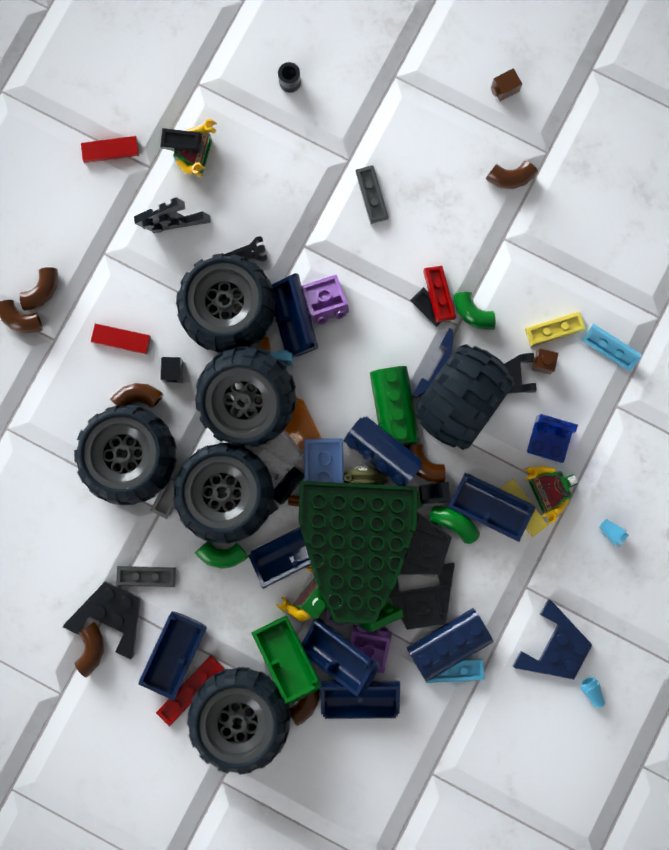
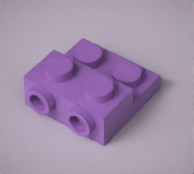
M337 274L302 285L313 324L318 323L322 325L327 323L328 319L334 317L341 319L346 316V313H349L348 303Z
M353 624L350 642L379 663L377 673L384 674L392 632L388 631L386 627L370 632L361 628L358 624Z

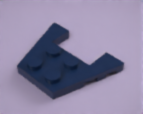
M548 599L540 615L556 623L557 627L540 659L537 660L520 650L512 666L516 669L575 679L592 644L564 613Z

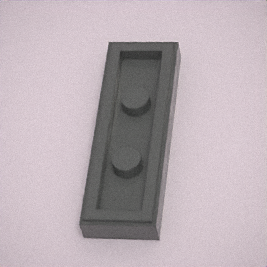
M374 166L356 169L355 173L370 224L388 220V214Z
M117 566L116 586L175 587L176 567Z

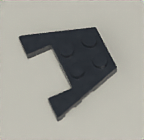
M177 197L170 199L171 204L166 205V203H162L159 205V209L155 211L149 209L134 216V223L152 231V233H161L163 230L211 222L210 215L203 211L187 216L179 214L177 211L186 208L185 202Z
M418 511L417 526L399 575H440L452 537L423 517Z
M454 563L443 565L441 574L438 575L440 586L400 591L397 579L396 585L389 596L394 606L402 609L404 617L401 620L406 630L446 624L455 567Z
M105 581L63 625V628L79 635L87 618L95 619L123 633L115 652L131 660L134 656L133 650L141 597Z

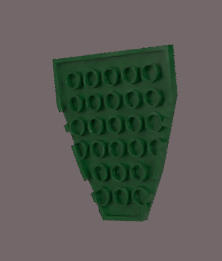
M300 481L298 522L316 584L333 622L375 624L391 591L396 585L405 555L417 526V487Z

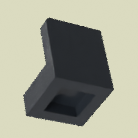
M162 357L160 380L163 382L182 383L183 359L181 357Z
M449 482L419 486L421 504H437L451 501Z

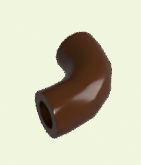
M524 161L514 170H506L496 164L487 175L486 180L499 188L515 189L525 186L538 174V170L528 161Z
M46 267L39 269L37 285L32 290L20 293V304L24 311L41 307L52 298L58 284L57 268Z
M13 300L0 301V319L10 329L21 333L43 331L42 322L37 312L27 315L21 314L15 307Z
M134 383L122 387L110 400L119 406L143 402L152 409L159 403L164 394L149 384Z
M405 445L407 449L421 459L422 467L416 473L417 476L430 482H445V465L430 462L425 457L424 445Z
M95 622L79 633L84 642L85 650L83 655L74 664L79 673L85 678L98 667L104 653V638Z
M319 689L299 700L290 708L291 717L297 726L303 724L313 715L319 703Z

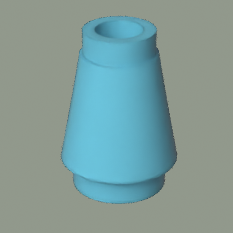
M607 519L599 526L612 544H616L618 547L629 536L626 533L627 530Z
M595 677L584 679L581 682L582 692L595 708L604 706L605 701L599 681Z

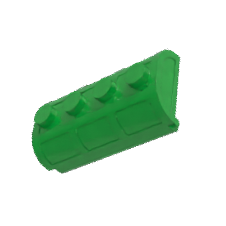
M407 366L390 367L370 372L378 425L402 445L420 442Z
M287 615L251 632L281 697H284L285 704L295 703L321 688V683Z

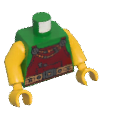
M207 119L204 124L186 130L200 132L199 153L170 150L174 151L173 157L177 166L185 174L197 175L199 178L203 176L201 173L206 169L205 165L212 143L209 132L216 133V129L212 126L217 124V122L212 119Z
M546 466L524 468L523 471L528 472V477L525 480H528L542 513H545L542 515V518L548 517L549 522L546 523L547 525L555 522L569 504V498L572 496L569 488L578 485L575 475L571 474L564 477L561 471L557 472L554 468Z
M306 567L307 570L313 572L312 567ZM313 578L292 606L285 597H281L284 600L282 605L276 603V606L283 612L288 611V614L302 622L310 618L317 619L327 607L315 578Z

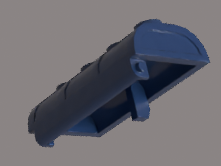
M294 273L271 284L276 300L275 320L278 324L284 350L292 353L293 357H298L318 349V342L299 274Z
M367 416L360 417L343 440L351 449L357 451L366 461L372 463L381 473L387 475L398 486H406L422 467L419 457Z
M464 473L448 508L520 542L536 508L533 504L469 473Z
M300 527L250 551L251 554L248 555L263 589L311 566Z
M472 608L406 648L424 680L428 682L494 641L480 616Z
M171 611L138 684L174 701L207 626L184 614Z
M319 617L313 620L301 643L308 659L357 697L366 691L379 669L377 661L373 660Z
M320 681L321 715L325 719H396V716L400 714V681H372L366 691L358 697L338 681Z

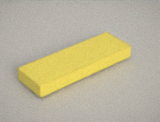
M580 312L525 328L530 347L586 330Z
M514 479L500 488L531 503ZM536 508L526 527L531 537H534L548 526Z

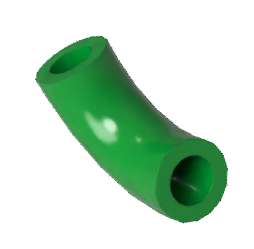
M472 292L454 294L457 313L467 324L477 329H495L494 311H483L477 308L473 301Z
M434 506L430 512L432 523L451 529L466 544H471L478 540L480 536L478 528L465 515L447 507Z
M207 541L195 552L196 556L208 566L219 569L235 567L249 557L237 542L228 549H219L210 541Z

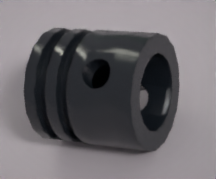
M292 62L282 64L278 70L279 85L283 91L293 93L301 85L300 69Z

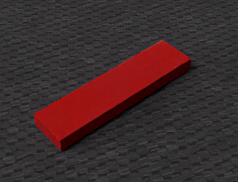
M210 655L182 684L174 701L168 699L156 714L170 727L191 705V700L203 683L225 668Z

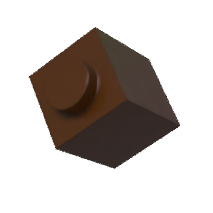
M514 68L493 79L491 91L495 97H498L499 101L520 92L522 82Z
M539 349L535 353L532 371L551 375L555 372L559 353Z

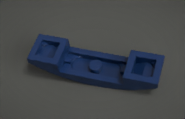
M449 328L439 346L445 352L430 380L427 381L421 378L412 395L413 398H417L426 392L436 375L449 359L453 345V329Z

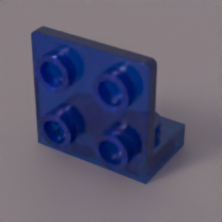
M543 414L537 415L526 452L564 463L571 435L577 431L578 425Z

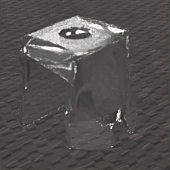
M283 431L277 438L269 440V443L264 448L261 447L256 455L257 458H260L272 470L274 480L283 478L302 460L305 452L295 449Z

